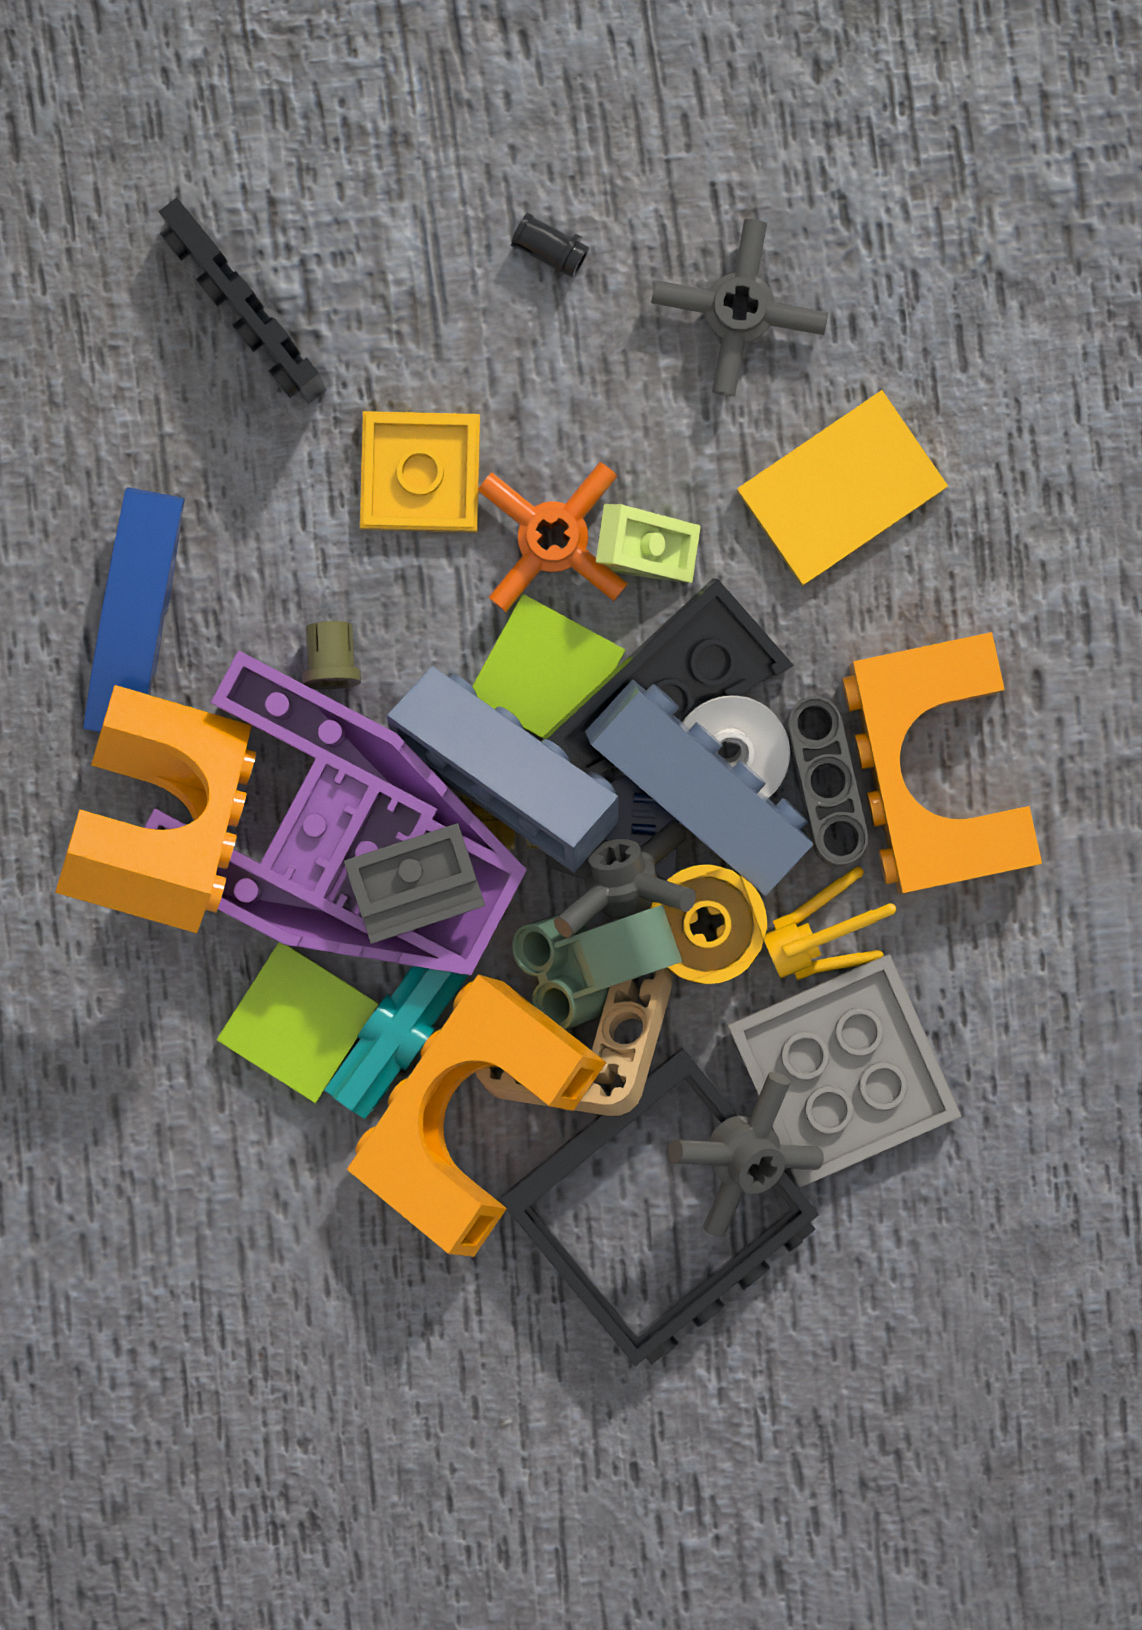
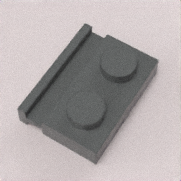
M458 823L344 860L371 944L486 906Z

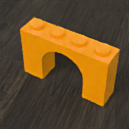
M992 632L853 661L849 665L851 676L842 677V686L848 711L858 710L863 733L854 735V742L860 768H871L876 791L866 792L873 827L883 825L888 848L879 850V859L885 884L896 883L897 893L902 894L1042 864L1030 806L968 819L945 818L921 806L908 791L901 774L900 752L902 742L909 727L922 713L938 706L994 695L1005 690Z
M114 685L91 766L146 781L164 788L175 795L187 807L194 821L175 829L155 830L79 809L55 893L197 933L205 910L216 913L224 891L226 878L216 875L217 867L227 870L237 835L226 832L228 825L237 827L247 795L246 792L236 789L238 783L247 786L254 765L256 751L246 749L252 725Z
M477 975L474 981L469 982L459 991L453 1003L454 1011L443 1027L426 1040L421 1049V1060L410 1076L402 1080L393 1089L388 1099L389 1107L377 1125L366 1131L360 1138L355 1148L356 1156L347 1168L351 1174L445 1252L470 1257L476 1255L507 1208L465 1175L450 1157L444 1138V1118L448 1103L455 1090L466 1078L476 1071L498 1066L548 1106L574 1111L606 1064V1061L505 982L482 975Z

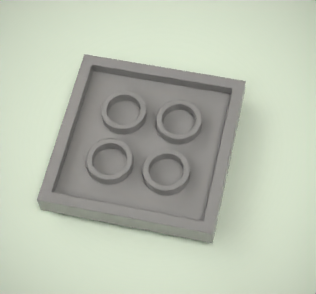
M886 954L727 1024L758 1097L770 1072L780 1073L791 1081L772 1126L773 1131L779 1138L780 1145L817 1146L823 1152L824 1161L820 1169H790L799 1188L962 1117L890 954Z

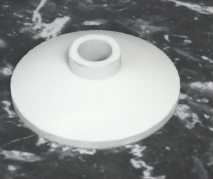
M722 696L699 705L684 719L682 723L689 729L698 722L720 743L726 740L738 742L739 750L737 754L731 758L723 759L732 767L741 760L756 772L766 783L760 790L765 796L769 798L781 785L789 766L790 745L784 726L768 707L747 697Z

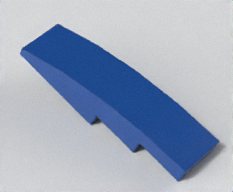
M129 487L125 489L102 606L83 729L101 731L114 685L148 695L151 693L152 679L157 671L164 617L169 609L185 498Z

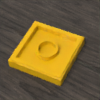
M363 411L360 529L373 531L478 533L480 414Z

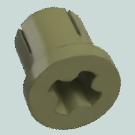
M324 621L307 625L308 670L302 672V684L311 689H342L361 684V670L355 668L353 624L343 621Z

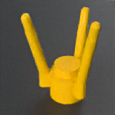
M861 867L853 868L790 914L773 920L776 930L767 933L764 941L780 979L794 973L798 981L815 973L860 966L884 956L882 951L874 950L811 961V959L822 955L818 947L819 945L895 914L896 906L894 904H886L877 909L867 911L816 933H812L808 923L797 927V924L861 878L864 873Z

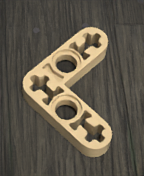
M666 967L652 972L655 976L654 979H645L641 985L640 992L632 979L609 987L592 1051L606 1061V1064L594 1082L612 1084L616 1075H619L625 1085L623 1088H614L611 1095L607 1096L600 1085L592 1083L574 1109L575 1111L607 1116H621L630 1112L638 1104L644 1090L672 989L673 978L669 968ZM638 995L646 1008L636 1003ZM628 1019L642 1021L643 1031L634 1042L619 1044L614 1041V1032L623 1021ZM494 1067L475 1072L478 1080L492 1096L505 1100L548 1106L505 1071L500 1079L492 1072Z

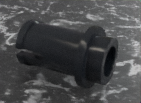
M527 213L521 220L510 244L513 248H518L555 268L554 275L558 277L566 274L574 278L589 251V247L581 243L582 236L575 234L571 238L534 218V215Z

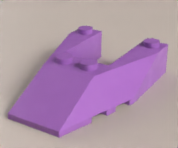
M238 650L210 703L314 758L315 761L261 863L233 849L227 870L217 867L216 875L226 878L218 910L284 945L472 975L527 869L397 733ZM154 808L144 828L167 830L179 828L187 824ZM458 823L486 906L371 944L344 860Z

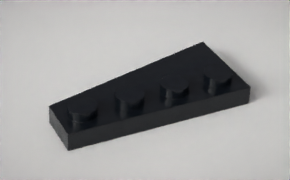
M176 197L158 211L164 223L168 226L159 233L180 261L190 255L204 273L197 277L196 281L213 303L218 307L224 301H227L240 317L232 326L251 351L254 353L260 347H263L274 360L276 365L269 369L268 372L285 394L291 398L299 392L309 404L325 392V385L316 368L307 357L304 360L301 358L300 351L292 342L287 332L275 318H270L263 310L264 306L253 290L237 271L233 272L227 264L228 261L181 201Z
M712 578L546 733L542 739H547L557 744L567 754L570 763L586 774L595 772L600 775L615 767V765L590 744L585 731L632 679L645 690L652 684H655L679 706V709L673 715L683 722L690 712L704 702L722 696H741L749 692L751 687L773 675L781 674L794 665L720 580Z

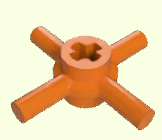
M599 462L566 503L551 501L541 503L535 507L493 472L482 482L478 491L519 524L518 545L522 557L488 597L504 612L508 611L540 571L554 573L562 572L572 567L613 602L627 587L628 583L608 566L596 563V557L586 549L588 530L583 518L618 477L609 467ZM560 524L567 529L563 533V539L568 542L564 548L561 549L557 545H552L548 550H545L539 545L543 541L542 534L538 532L541 527L546 526L548 529L553 530Z

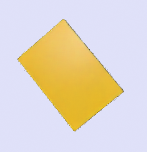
M881 390L738 487L736 491L803 587L944 491L948 485L883 390Z

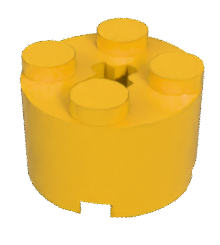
M716 865L692 866L679 871L666 880L691 888L695 891L696 895L693 907L687 912L663 905L683 961L667 967L669 971L687 981L715 984L735 978L747 970L760 953L767 930L766 910L755 887L733 870ZM652 902L649 909L660 906L662 904ZM705 907L709 915L719 914L722 919V925L714 929L716 938L707 942L703 934L693 935L690 930V924L698 920L696 910Z

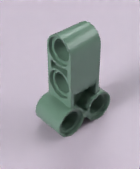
M663 905L588 930L584 925L569 938L562 936L555 928L554 919L560 914L553 915L520 927L516 931L512 943L513 955L518 966L525 973L537 976L540 983L532 994L531 1003L565 1030L601 1017L608 994V987L683 962Z

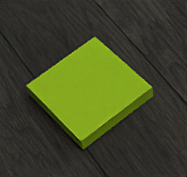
M522 594L472 687L479 699L494 709L496 707L507 709L517 717L523 729L542 738L617 668L626 649Z
M278 942L216 1040L312 1102L317 1103L324 1089L358 1039V1034L380 1003L291 946Z

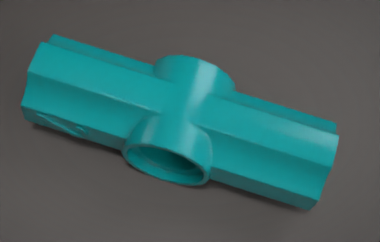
M411 966L393 995L387 994L357 1036L360 1038L359 1042L324 1091L349 1110L366 1119L388 1091L389 1085L400 1070L406 1071L418 1055L426 1040L436 1029L433 1024L469 975Z

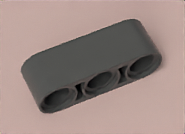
M820 696L807 697L794 706L786 719V733L789 739L790 752L805 817L809 821L807 827L810 839L814 844L812 846L814 852L824 863L832 866H844L858 860L865 852L868 844L867 827L839 710L826 698ZM815 708L821 710L827 716L829 731L823 739L810 740L800 733L797 720L802 711ZM819 766H831L841 775L842 788L833 798H823L813 791L811 775ZM832 823H844L854 832L855 845L851 852L845 856L832 854L824 844V833Z

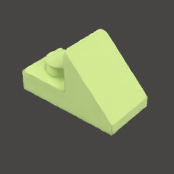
M604 504L596 563L608 566L615 573L692 583L701 526L622 504Z

